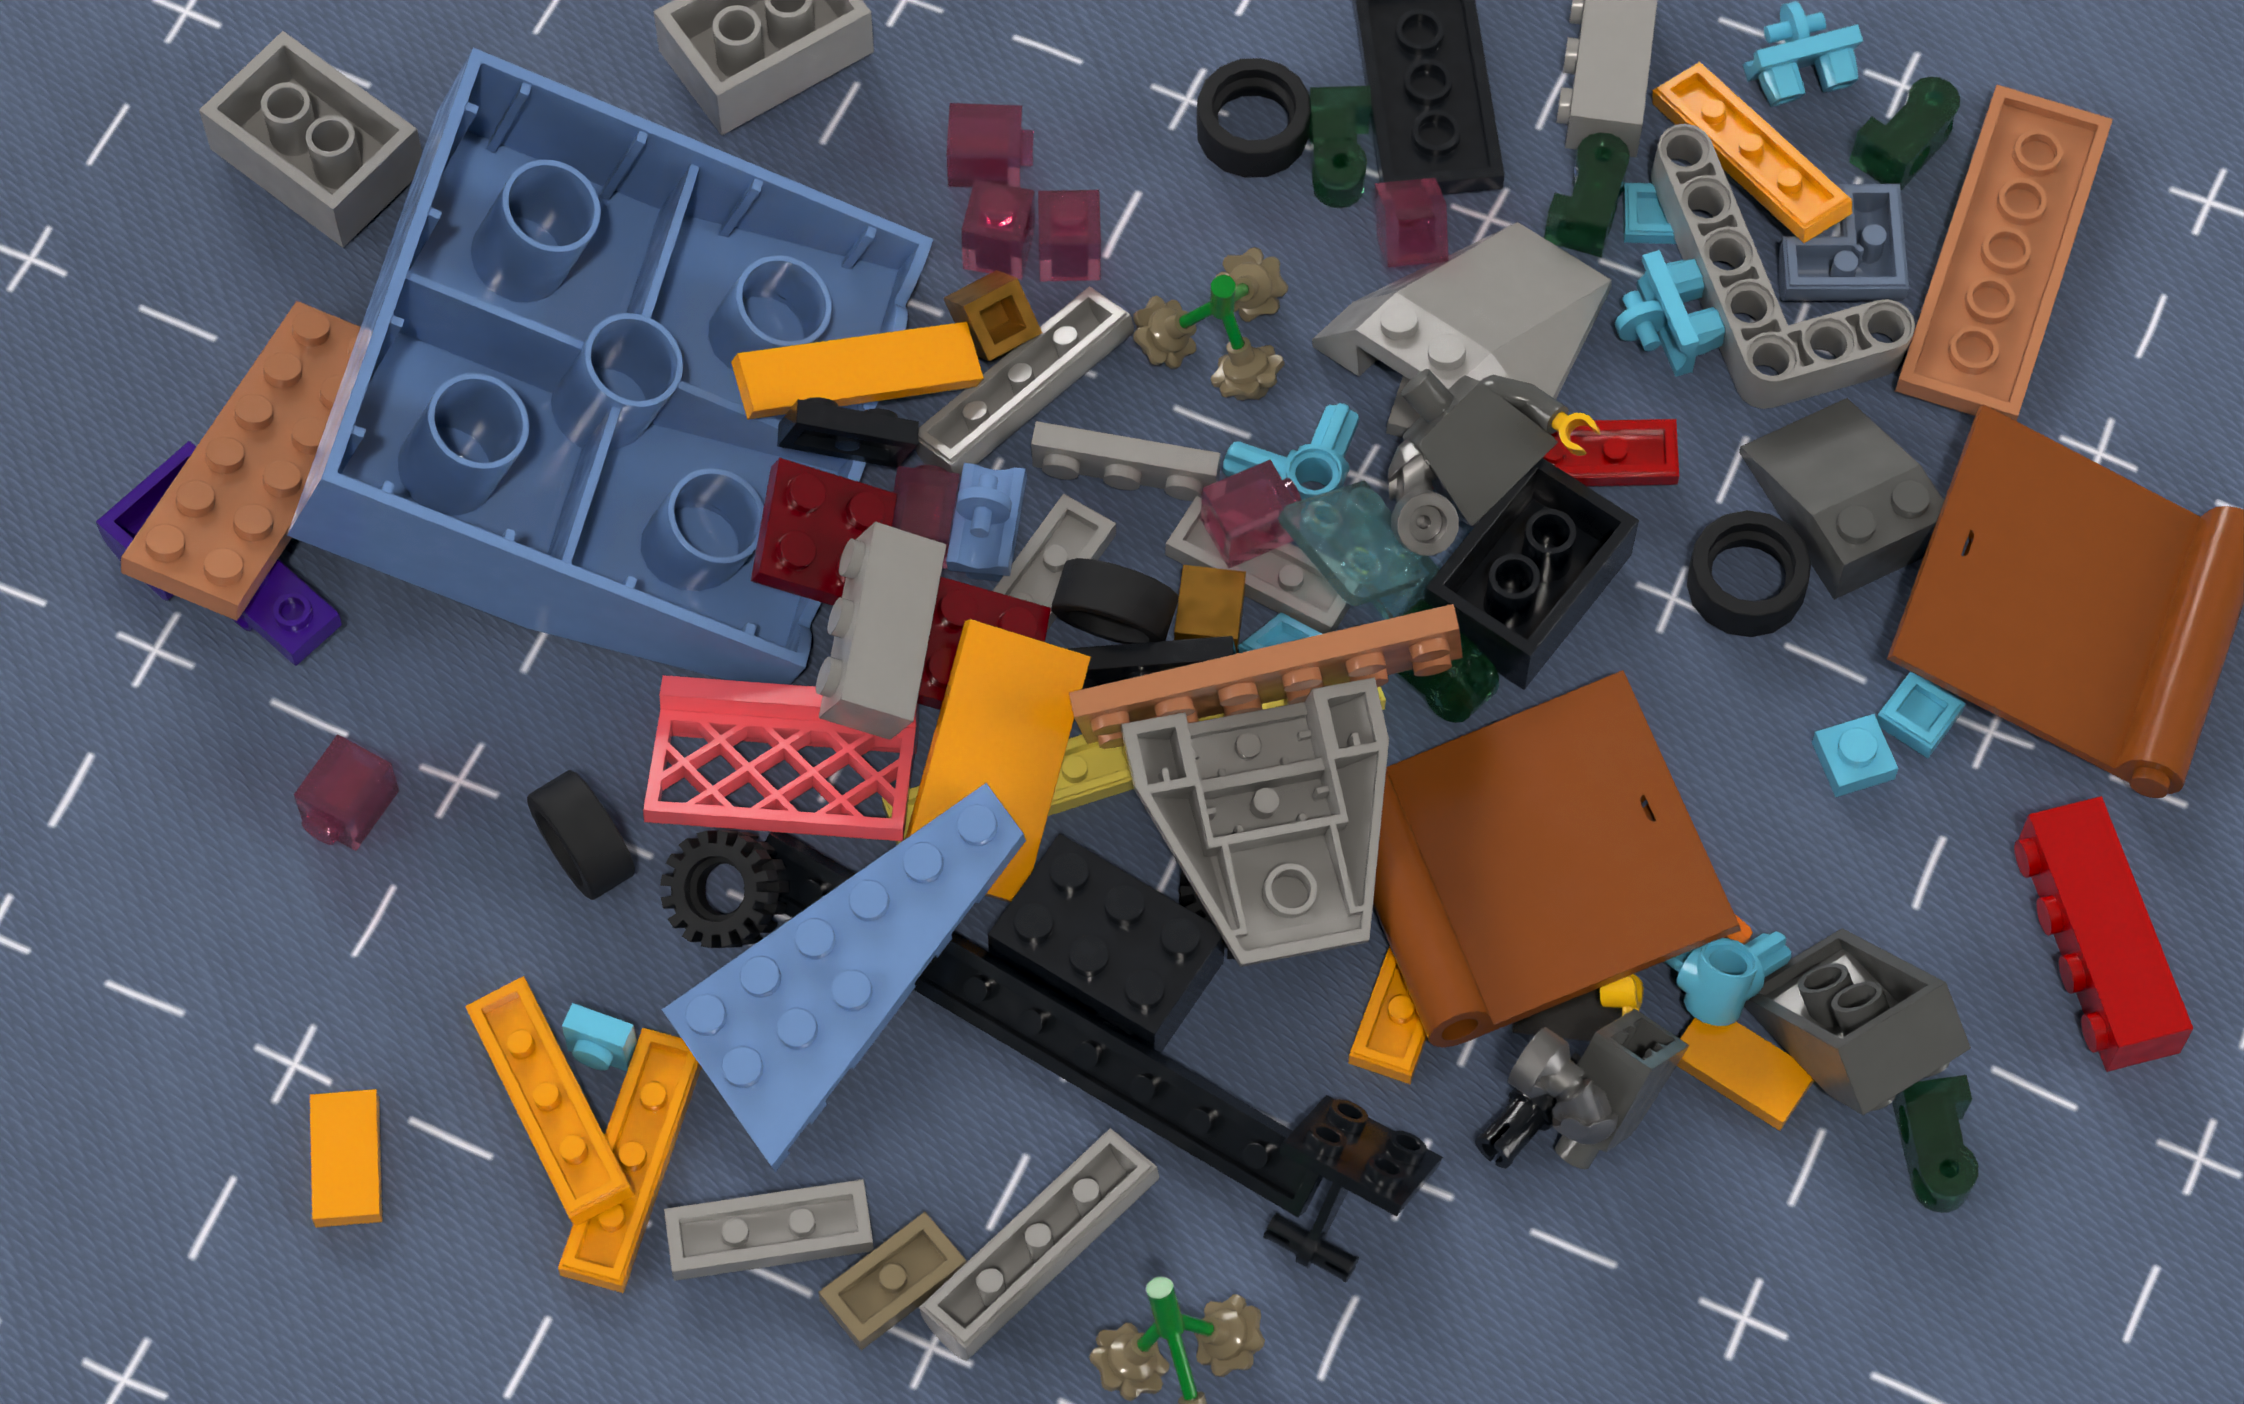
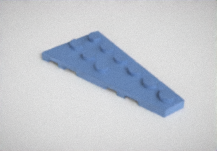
M987 783L662 1009L775 1172L790 1154L789 1148L808 1123L812 1124L827 1105L825 1101L848 1070L856 1067L916 987L914 983L935 956L939 957L951 941V934L972 906L982 900L1026 842L1024 833Z

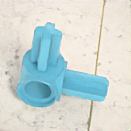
M1343 403L1326 406L1311 443L1300 446L1298 451L1292 449L1287 457L1239 441L1233 442L1225 455L1223 473L1228 477L1275 492L1274 502L1284 505L1291 517L1302 524L1316 525L1324 523L1334 516L1339 507L1340 492L1350 470L1345 455L1359 424V416L1356 412L1350 410L1348 405ZM1314 481L1325 485V487L1318 490H1310L1301 486V484Z
M1775 931L1770 935L1763 933L1745 945L1729 938H1720L1664 962L1678 972L1677 986L1686 992L1684 1004L1692 1016L1710 1025L1727 1026L1735 1023L1740 1018L1745 1002L1761 991L1764 986V978L1790 961L1792 951L1786 946V937L1782 933Z

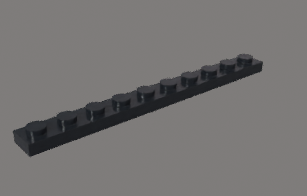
M771 832L767 836L765 842H768L775 849L770 855L771 859H782L786 870L777 873L779 881H789V892H779L778 901L787 903L785 914L791 918L855 875L852 871L787 833ZM953 931L951 941L938 958L935 956L914 983L916 986L914 990L1297 1218L1306 1212L1323 1177L1278 1153L1283 1141L1292 1133V1130Z

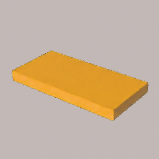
M969 619L964 622L905 839L987 783L1024 833L1026 842L985 894V896L1011 903L1034 869L1074 721L1069 692L1082 690L1091 657Z

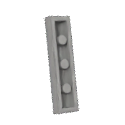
M1089 286L1040 327L1043 332L1042 334L1015 347L983 374L984 379L977 387L966 388L918 428V445L915 447V450L922 462L941 481L949 485L954 484L961 478L964 463L977 465L1134 333L1131 314Z
M1110 1128L919 1307L927 1326L953 1354L965 1361L970 1359L1159 1180L1160 1176L1157 1166Z

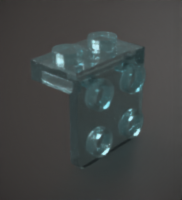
M1365 480L1288 504L1278 517L1282 527L1346 603L1359 606L1371 602L1385 620L1412 614L1424 597L1425 587L1440 570L1429 556H1421L1411 552L1395 539L1391 529L1392 512L1385 505L1383 499L1372 490Z

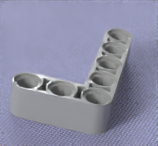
M1677 124L1666 129L1660 136L1651 171V181L1667 222L1674 231V239L1683 260L1695 259L1701 271L1704 291L1702 298H1699L1703 310L1711 307L1717 309L1725 326L1723 344L1719 349L1742 400L1756 408H1774L1887 376L1895 372L1903 363L1915 329L1914 318L1908 308L1897 301L1889 299L1876 300L1788 325L1710 138L1706 132L1690 124ZM1671 159H1684L1691 163L1692 166H1679L1672 162ZM1692 210H1705L1714 217H1698ZM1713 262H1728L1735 269L1723 270L1715 266ZM1734 314H1750L1757 322H1743L1736 318ZM1871 333L1885 334L1893 340V343L1879 342L1872 337ZM1813 350H1828L1836 356V359L1828 360L1821 358ZM1756 366H1770L1777 370L1779 375L1768 376L1762 374L1756 369Z

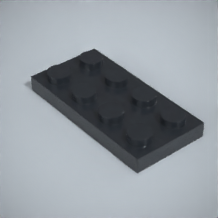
M1352 0L1383 199L1503 189L1505 174L1475 0Z

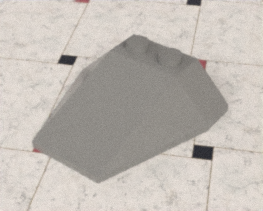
M1516 222L1352 302L1312 339V344L1315 349L1358 377L1374 362L1380 360L1409 380L1419 372L1430 369L1447 389L1464 375L1478 381L1490 375H1498L1531 383L1554 399H1557L1612 288V280L1519 222Z
M1375 677L1314 688L1310 691L1305 702L1193 723L1187 722L1186 713L1184 712L1121 725L1120 728L1134 790L1240 967L1368 943L1370 940L1389 736Z

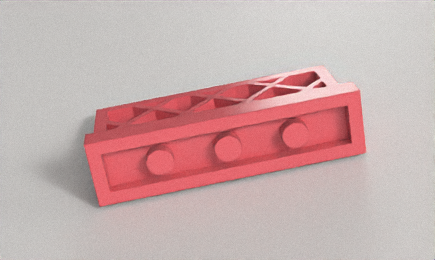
M663 675L659 694L660 714L643 808L644 822L903 841L914 754L917 753L919 738V704L916 705L914 721L889 740L818 718L823 695L816 693L815 686ZM672 736L704 738L708 742V744L685 758L670 743ZM741 741L768 743L772 748L751 762H748L733 746ZM805 746L832 748L836 753L815 767H812L797 751ZM868 751L900 753L898 760L879 772L861 757ZM721 755L736 771L715 785H712L697 769ZM785 760L801 776L776 790L761 774ZM667 761L672 765L668 769H666ZM849 764L865 781L841 795L826 778ZM683 778L700 793L686 803L661 801L662 791ZM896 780V787L894 788L890 783ZM749 782L765 798L751 808L734 807L725 797ZM812 787L829 802L828 805L815 813L799 812L790 803V801ZM878 792L893 807L892 817L863 816L854 806Z

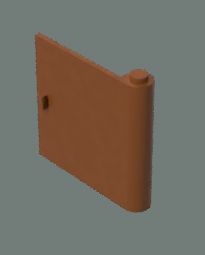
M1983 404L1977 409L1887 660L2129 782L2131 788L2143 796L2163 798L2167 794L2179 792L2184 786L2244 605V509L2219 506L2210 509L2200 517ZM1967 537H1969V542L1966 551L1964 553V556H1962L1961 554L1964 549Z
M1624 670L1386 767L1373 907L1426 1036L1433 1046L1441 1048L1452 1047L1468 1042L1741 930ZM1646 800L1647 805L1643 808L1642 803Z

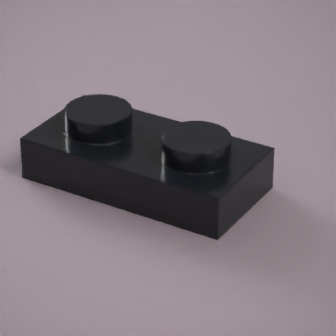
M827 398L798 399L778 423L777 447L898 468L918 445L919 421L898 418L895 412L887 409L875 408L859 411L838 407L835 401Z

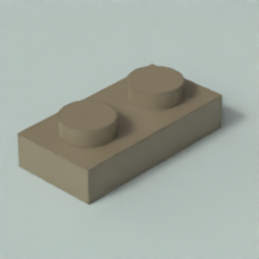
M923 1212L820 1290L819 1299L862 1351L921 1306L967 1261L928 1214Z

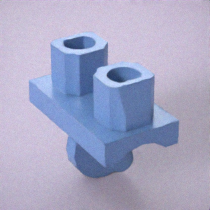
M971 463L963 464L946 559L948 571L966 572V576L970 579L1000 581L1003 576H1010L1027 482L1026 468L1014 467L1006 470H994Z

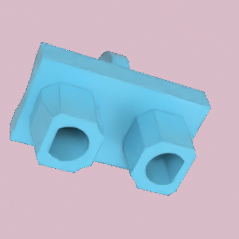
M1797 1L1782 4L1780 8V23L1765 26L1764 35L1768 43L1785 40L1786 43L1757 50L1754 53V60L1743 64L1747 81L1759 79L1761 88L1771 107L1793 102L1806 94L1799 69L1815 65L1823 92H1832L1852 86L1858 80L1854 50L1863 42L1858 24L1810 37V33L1826 29V20L1823 13L1819 12L1805 16L1804 10Z
M1660 250L1644 254L1641 261L1646 272L1637 280L1636 287L1638 291H1631L1623 296L1622 299L1627 310L1617 317L1615 328L1619 337L1624 341L1640 340L1645 351L1655 350L1662 345L1675 377L1693 372L1696 356L1722 346L1725 326L1718 310L1714 307L1687 314L1683 303L1702 298L1704 291L1703 276L1695 259L1665 263Z

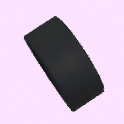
M1264 58L1238 59L1220 66L1205 80L1197 99V137L1207 158L1225 172L1245 178L1268 177L1289 168L1302 155L1310 134V94L1300 77L1277 62ZM1261 96L1274 100L1286 109L1289 115V123L1280 134L1268 139L1246 140L1233 136L1221 127L1218 121V113L1227 102L1239 97Z
M1749 510L1725 514L1706 526L1694 544L1689 565L1687 588L1695 609L1707 623L1727 634L1745 637L1770 634L1791 622L1803 604L1809 584L1811 559L1805 541L1790 524L1768 513ZM1742 546L1760 549L1773 556L1784 568L1786 573L1785 586L1778 595L1771 599L1761 601L1738 599L1723 591L1713 579V561L1718 554L1726 549Z
M1075 558L1065 562L1052 602L1051 611L1060 620L1079 630L1116 643L1166 641L1179 596L1171 587L1136 570L1094 559Z
M568 770L527 796L530 812L543 838L563 870L585 897L595 900L634 875L635 866L622 836L599 799L576 772Z

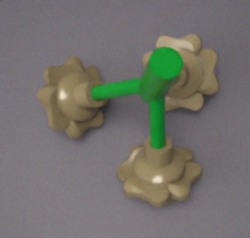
M1252 247L1242 255L1229 254L1224 258L1223 267L1225 271L1220 272L1213 279L1210 301L1191 312L1182 310L1177 300L1172 299L1165 303L1161 297L1154 296L1149 299L1146 308L1140 309L1133 314V320L1138 326L1133 333V339L1140 345L1143 353L1148 356L1150 363L1160 365L1164 362L1170 369L1178 368L1185 356L1192 355L1196 351V344L1191 338L1196 332L1195 324L1213 315L1215 318L1223 321L1229 342L1226 346L1228 354L1218 359V369L1211 376L1212 385L1220 389L1223 397L1234 396L1237 400L1241 401L1246 399L1259 400L1267 394L1270 387L1276 385L1277 373L1285 365L1283 357L1276 355L1272 345L1252 347L1249 339L1242 337L1234 316V312L1239 310L1241 319L1245 322H1251L1259 315H1272L1278 312L1280 308L1277 297L1284 296L1288 291L1287 283L1280 276L1279 259L1274 256L1264 259L1261 249Z
M1157 1277L1152 1279L1146 1287L1155 1322L1145 1333H1139L1137 1327L1132 1323H1125L1118 1330L1104 1329L1100 1331L1096 1337L1098 1347L1091 1351L1089 1358L1091 1363L1099 1370L1101 1385L1105 1390H1119L1125 1400L1133 1401L1142 1393L1156 1394L1162 1389L1163 1382L1161 1377L1169 1370V1363L1160 1354L1157 1341L1162 1337L1167 1339L1183 1394L1178 1399V1403L1207 1404L1205 1394L1200 1391L1197 1392L1182 1341V1333L1184 1330L1194 1333L1198 1341L1197 1361L1205 1366L1211 1365L1212 1373L1215 1376L1224 1377L1233 1370L1246 1371L1253 1365V1355L1260 1351L1265 1344V1339L1259 1329L1261 1311L1255 1306H1247L1245 1298L1235 1294L1224 1302L1210 1301L1207 1303L1204 1309L1205 1317L1202 1319L1181 1314L1172 1281L1166 1277Z

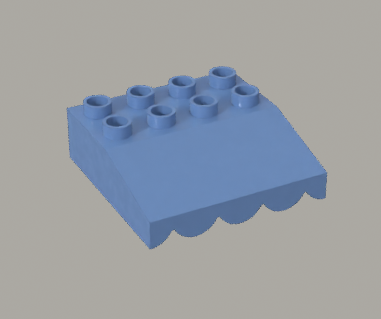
M473 47L436 113L287 536L524 628L725 680L790 685L806 668L812 640L810 625L821 602L751 581L771 466L779 458H783L859 482L866 462L777 447L778 423L786 414L747 420L731 361L737 353L906 330L908 320L906 304L922 272L933 239ZM878 401L840 407L865 411L875 409Z

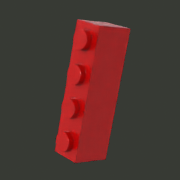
M2100 796L2028 814L2021 834L2014 845L2017 865L2025 878L2032 877L2039 896L2036 902L2038 919L2045 934L2048 936L2054 935L2061 953L2059 957L2060 976L2067 992L2070 994L2076 993L2084 1013L2081 1017V1027L2089 1050L2093 1053L2099 1052L2106 1072L2181 1053L2194 1028L2103 797Z

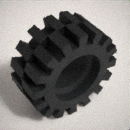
M738 830L703 831L697 833L698 838H686L679 844V847L684 852L682 854H671L666 864L675 868L673 874H662L660 886H671V896L661 897L663 908H674L676 914L668 918L672 927L685 928L686 930L682 935L683 938L689 942H701V946L707 948H731L755 944L762 940L760 933H771L778 925L772 920L773 915H784L787 903L778 901L779 892H789V881H779L777 873L786 870L782 859H771L770 857L775 849L768 842H757L759 836L750 832H738ZM724 863L732 865L740 872L745 887L743 901L740 906L732 913L726 915L718 913L709 905L705 893V885L709 873L715 867Z

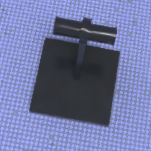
M1326 1095L1283 1141L1278 1153L1333 1182L1311 1231L1280 1216L1279 1213H1275L1266 1228L1267 1230L1263 1238L1296 1254V1262L1306 1268L1314 1264L1346 1283L1355 1270L1359 1257L1346 1252L1325 1239L1348 1191L1397 1217L1437 1170L1443 1157L1427 1149L1425 1143L1417 1136L1405 1131H1393L1369 1118L1367 1112L1359 1105L1347 1100H1336Z

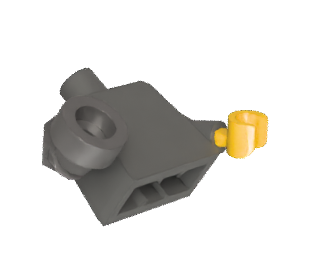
M1430 369L1419 372L1405 385L1401 395L1421 417L1404 433L1402 437L1404 442L1397 447L1388 470L1389 499L1391 501L1396 497L1397 502L1391 515V529L1395 539L1407 550L1421 556H1432L1445 551L1455 540L1459 530V520L1473 527L1558 443L1551 435L1552 433L1558 431L1565 447L1572 454L1582 456L1586 454L1585 450L1570 441L1572 431L1576 427L1587 426L1593 432L1600 435L1599 427L1589 415L1584 413L1568 415V408L1531 383L1498 375H1490L1478 381L1464 375L1447 389Z
M1635 974L1600 987L1602 1007L1622 1008V1017L1594 1034L1578 1065L1570 1060L1569 1043L1544 1027L1525 1047L1508 1078L1509 1084L1530 1098L1545 1094L1556 1097L1557 1103L1551 1115L1553 1116V1127L1562 1136L1555 1147V1151L1564 1161L1580 1169H1589L1599 1150L1608 1152L1634 1133L1690 1046L1639 1012L1643 1001L1644 987L1641 979Z

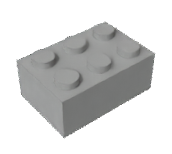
M673 0L654 10L659 52L721 135L728 133L874 52L872 15L863 0Z
M284 31L199 109L212 151L342 248L413 181L422 155L416 127Z

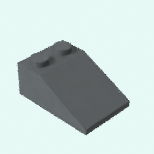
M1848 398L1740 447V455L1781 519L1790 524L1805 541L1811 565L1834 600L1924 558L1944 500L1922 466Z
M1843 928L1790 959L1786 965L1765 977L1764 986L1761 991L1747 1000L1744 1005L1829 1096L1862 1115L1888 1106L1894 1101L1897 1094L1923 1078L1941 1073L1949 1066L1950 1061L1971 1049L1945 981Z

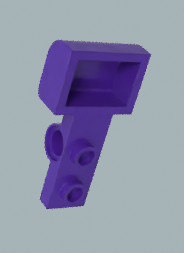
M188 441L96 521L103 540L120 561L123 553L195 450L196 446L192 442ZM278 559L237 621L233 620L246 631H251L252 629L257 631L295 666L342 625L339 613ZM147 584L165 601L174 596L171 593Z

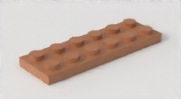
M1998 84L1996 85L1903 364L1896 392L1973 416L1976 415L1977 409L1984 404L2017 421L2113 119Z
M299 301L295 302L121 556L122 574L237 621L292 538L287 536L360 331V326Z
M1454 604L1073 691L1069 692L1074 718L1086 743L1098 742L1099 747L1103 749L1124 746L1120 728L1124 723L1184 712L1186 713L1187 722L1193 723L1199 722V718L1224 713L1226 717L1263 710L1262 704L1286 698L1289 705L1305 702L1310 691L1314 688L1374 677L1377 687H1380L1389 682L1388 675L1413 669L1415 676H1429L1444 672L1452 667V660L1463 658L1460 630Z

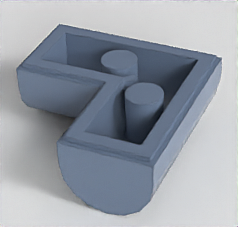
M1839 184V188L1852 199V214L1840 221L1841 236H1816L1806 243H1803L1796 236L1782 237L1778 262L1779 293L1782 301H1876L1884 299L1903 301L1908 295L1909 280L1900 184Z

